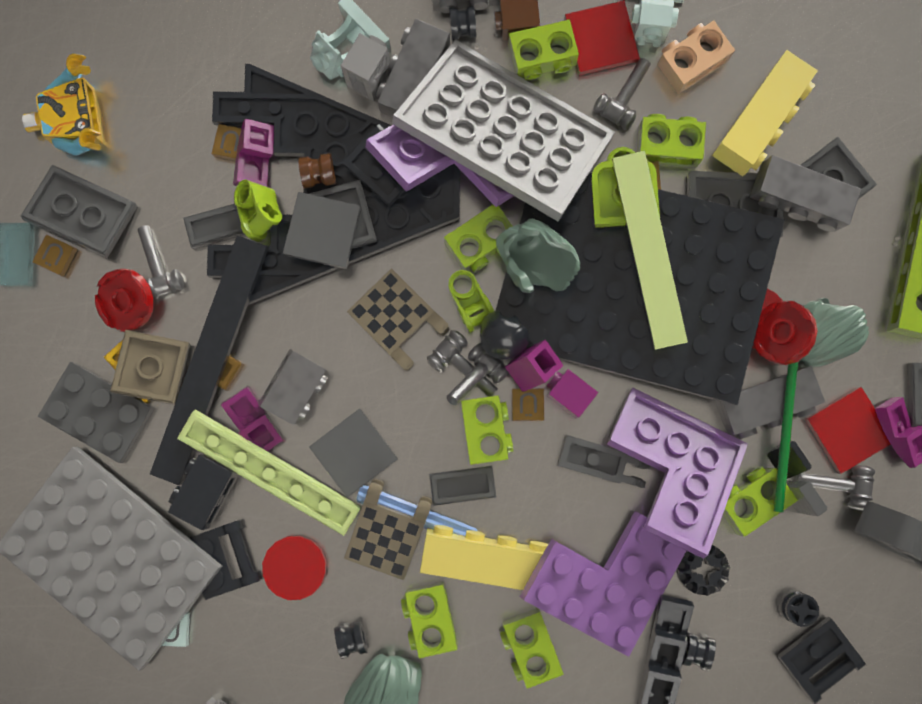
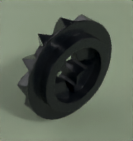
M714 545L711 546L709 554L704 560H706L707 565L713 566L717 570L708 573L706 582L702 574L691 572V570H696V568L702 566L703 558L686 551L678 565V574L681 582L689 591L695 594L709 596L710 594L720 592L725 583L729 581L728 576L731 567L726 555Z

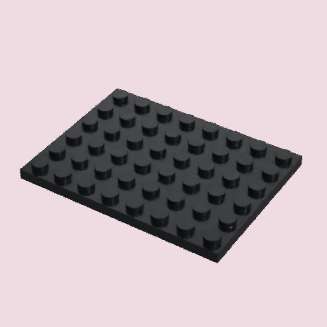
M589 173L559 221L525 202L519 224L527 222L528 219H535L548 225L575 248L580 261V270L577 271V275L574 276V279L570 281V285L563 291H555L547 286L533 285L534 291L532 293L522 292L520 287L514 284L506 270L495 311H500L506 318H511L514 315L517 316L522 325L526 327L529 335V344L526 349L546 340L561 360L738 405L785 219L658 189L660 221L688 342L655 350L627 225L595 228L592 173Z

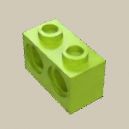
M570 19L509 33L508 47L515 74L525 78V80L537 79L543 73L551 71L564 73L571 70L573 66H576L579 53ZM561 45L566 49V52L558 54L552 51L551 47ZM532 52L537 58L527 61L521 57V54Z
M650 114L647 117H643L638 126L636 152L645 151L646 158L650 162L659 161V164L698 167L704 159L706 122H698L697 118L688 116L675 120L666 119V116L662 114ZM655 132L659 134L662 138V143L656 144L651 142L648 138V133ZM679 136H689L693 141V146L683 145L680 142Z
M492 204L444 236L445 245L462 270L470 271L472 269L475 273L489 263V257L497 252L499 253L496 239L488 236L487 229L493 225L501 227L503 231L513 227L499 206L495 207ZM465 243H473L478 247V252L473 256H465L460 249Z
M499 395L461 401L470 465L508 460V453L514 451L511 433L505 434L503 421L509 420L506 402H500ZM488 405L494 410L495 416L491 422L482 423L477 419L476 411L480 406ZM485 437H494L499 442V449L494 455H486L481 450V441Z
M760 466L746 476L748 481L738 487L737 484H733L723 515L737 535L745 537L781 513L773 511L777 479L776 468L764 469L763 466ZM769 481L773 486V494L770 498L765 499L762 496L761 487L765 482ZM787 484L784 510L798 501ZM743 499L747 504V512L743 516L738 517L734 506L738 500Z
M444 581L407 589L405 592L406 598L401 599V606L404 618L411 619L413 630L408 631L411 651L417 650L420 659L458 650ZM420 596H429L434 602V608L428 612L420 611L416 606V600ZM429 628L437 629L441 634V639L435 644H430L424 640L423 632Z
M539 608L503 621L505 630L499 633L506 651L512 649L516 661L512 662L511 665L518 682L524 680L528 689L564 675ZM522 625H527L533 629L531 638L526 641L518 640L515 637L516 629ZM535 656L541 657L544 660V666L541 670L533 672L526 667L530 658Z

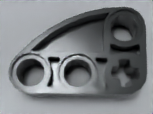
M867 501L854 531L881 547L922 566V521Z

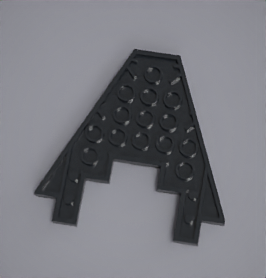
M245 64L244 92L213 91L212 122L214 125L242 126L244 119L274 125L273 153L275 156H309L311 159H318L321 154L331 153L336 185L325 186L319 183L314 188H303V193L306 194L359 180L344 167L342 162L377 125L382 124L386 128L392 126L252 64ZM455 164L450 165L407 192L404 191L390 207L361 182L377 242L351 249L348 265L459 220L460 169ZM282 214L280 223L271 227V245H266L269 249L248 305L339 269L338 267L283 254L292 215ZM208 244L207 276L209 278L222 277L233 245Z

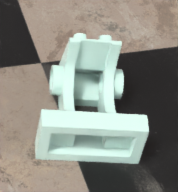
M340 0L338 2L341 15L346 19L344 23L330 36L318 30L312 42L313 48L310 59L315 68L323 72L330 81L337 76L344 77L340 65L348 52L341 55L335 48L346 38L353 44L359 33L368 38L370 35H373L386 44L388 53L391 51L389 38L353 0Z
M639 0V4H634L631 23L636 24L634 38L638 42L637 44L653 43L654 47H660L661 44H664L670 28H675L677 25L679 10L678 8H673L674 2L684 3V0Z

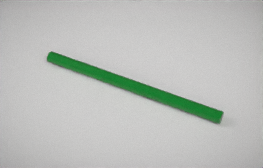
M798 362L788 364L773 510L775 512L784 513Z

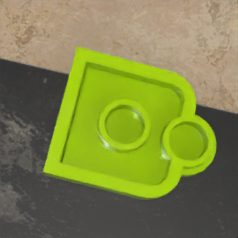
M618 147L608 155L607 161L599 163L592 172L595 228L627 225L612 158L635 153L630 148ZM647 160L659 212L657 173L654 165Z

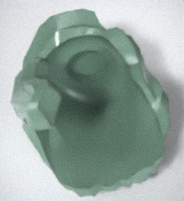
M528 219L527 222L504 230L496 238V246L506 265L507 273L512 278L514 284L520 287L522 292L532 293L534 291L533 285L547 286L555 291H563L570 285V281L577 275V271L580 270V261L575 248L541 221Z
M827 298L809 301L804 306L815 318L818 330L814 346L809 354L801 359L806 367H822L858 352L867 341L869 327L866 326V314L862 308L856 305H832Z
M377 655L365 666L361 674L352 683L345 696L344 704H418V693L422 675L420 663L397 655Z

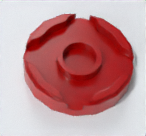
M122 268L107 272L98 281L97 287L99 289L98 294L95 295V305L98 315L107 326L116 328L120 332H125V330L132 331L142 328L149 321L153 312L154 298L149 284L142 275L134 270Z
M795 301L771 303L761 311L753 346L760 356L774 364L788 365L798 362L809 354L816 342L818 332L816 320L807 308Z
M287 536L276 541L267 550L262 562V575L267 587L276 596L286 600H302L314 594L323 584L327 569V559L322 548L314 540L303 536Z

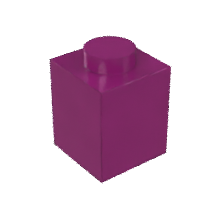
M543 340L525 349L520 356L511 360L505 368L521 391L525 392L546 383L564 365L547 341Z
M569 369L564 374L557 371L546 385L551 389L546 396L575 419L583 414L599 393Z

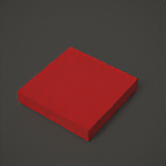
M625 0L565 14L564 20L570 19L579 53L576 63L579 76L639 61L640 57Z
M862 387L852 390L804 419L837 474L844 473L891 445L882 429L876 410Z

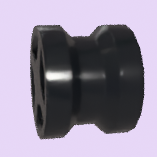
M474 6L467 7L466 10L461 11L456 8H449L452 40H458L461 36L477 38Z
M791 591L782 597L780 611L787 621L800 627H807L817 620L819 606L813 597L800 591Z
M361 621L354 622L350 627L345 628L340 625L334 628L335 641L341 659L348 658L351 653L358 652L359 654H364L368 652L366 636Z
M688 632L686 636L688 644L682 665L691 666L694 664L698 665L701 670L709 671L715 657V639L709 637L704 640L699 639L695 634Z

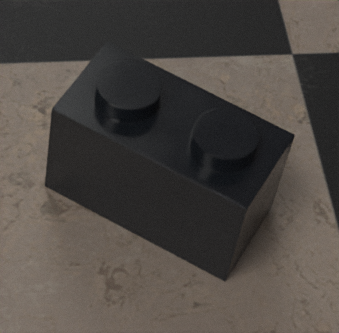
M199 454L197 458L193 457L186 466L184 474L187 477L182 486L178 485L172 492L168 501L171 503L168 513L200 530L209 529L238 474L208 456Z

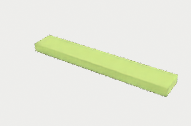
M645 151L612 158L654 349L687 343Z
M197 410L192 412L177 438L343 536L361 506Z

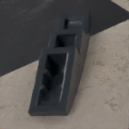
M661 595L651 633L637 704H675L682 679L680 671L688 644L686 636L694 610L693 601Z

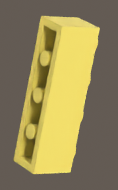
M786 50L712 156L742 177L750 168L757 170L767 156L763 152L767 144L772 147L782 135L783 130L779 128L783 121L788 124L799 110V107L795 105L800 98L804 101L814 88L815 84L811 80L818 70Z
M434 525V530L427 528L420 573L523 590L548 544L539 541H530L529 545L517 543L516 538L509 536H498V540L485 538L484 533L467 530L466 535L463 536L453 534V528Z

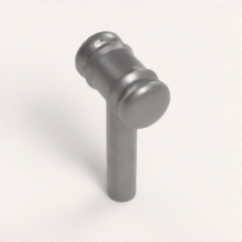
M640 58L616 99L614 100L613 97L609 98L606 93L601 94L594 104L593 111L600 113L601 117H605L616 123L617 126L621 125L624 130H627L635 121L636 111L630 110L626 104L650 67V61Z
M150 226L139 227L137 229L153 277L147 280L153 298L157 299L168 293H175L177 289L183 290L184 279L177 269L172 270L171 273H164Z
M451 330L449 336H445V339L432 351L433 354L427 356L429 364L440 372H443L445 366H449L450 362L465 376L475 368L459 353L462 352V347L468 345V342L456 330ZM485 376L476 384L488 397L492 396L498 389Z
M482 343L475 345L469 352L468 359L474 361V365L477 366L447 395L446 398L450 404L457 405L485 375L488 378H492L494 383L501 382L508 375L509 372L506 370L504 362L486 353Z
M858 465L852 468V480L801 473L796 475L795 481L811 482L815 488L851 493L849 495L851 500L848 505L856 510H864L867 501L873 500L872 491L873 482L875 481L873 475L875 470L869 466Z

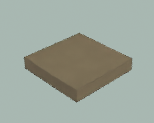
M125 330L110 392L175 405L190 343Z

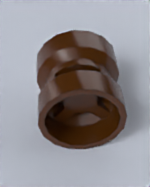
M331 153L321 154L318 159H311L309 156L298 158L299 172L304 189L314 188L319 183L325 186L336 185Z

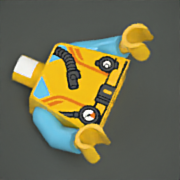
M70 54L66 60L67 68L45 88V91L36 95L38 111L23 114L22 121L28 133L41 130L42 136L52 143L55 148L78 156L91 149L101 150L100 144L103 143L94 87L84 77L81 78L82 74H90L91 69L89 66L82 65L86 56Z

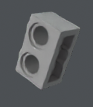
M359 33L340 65L347 87L374 101L380 84L382 82L385 83L390 75V72H388L390 64L388 48H386V44L381 39L370 35L368 38Z

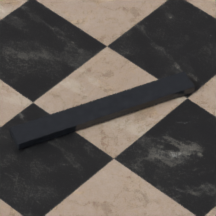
M238 235L236 236L150 475L176 485H182L185 478L184 471L192 459L195 449L177 438L194 410L206 416L208 415L269 249L268 246Z

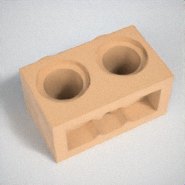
M713 20L706 26L702 23L695 26L687 33V38L680 43L674 40L664 47L657 65L677 94H680L727 63L735 49ZM700 43H709L713 51L704 50ZM674 60H684L688 68L678 67Z

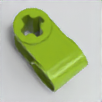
M246 179L239 182L234 192V203L240 218L241 229L251 240L261 242L266 238L267 231L272 225H277L282 220V214L276 200V193L272 188Z
M459 270L451 275L448 284L449 293L469 333H472L474 327L480 325L484 317L494 312V309L471 272ZM459 278H465L471 283V290L465 294H460L454 289V282ZM483 310V312L471 317V315Z

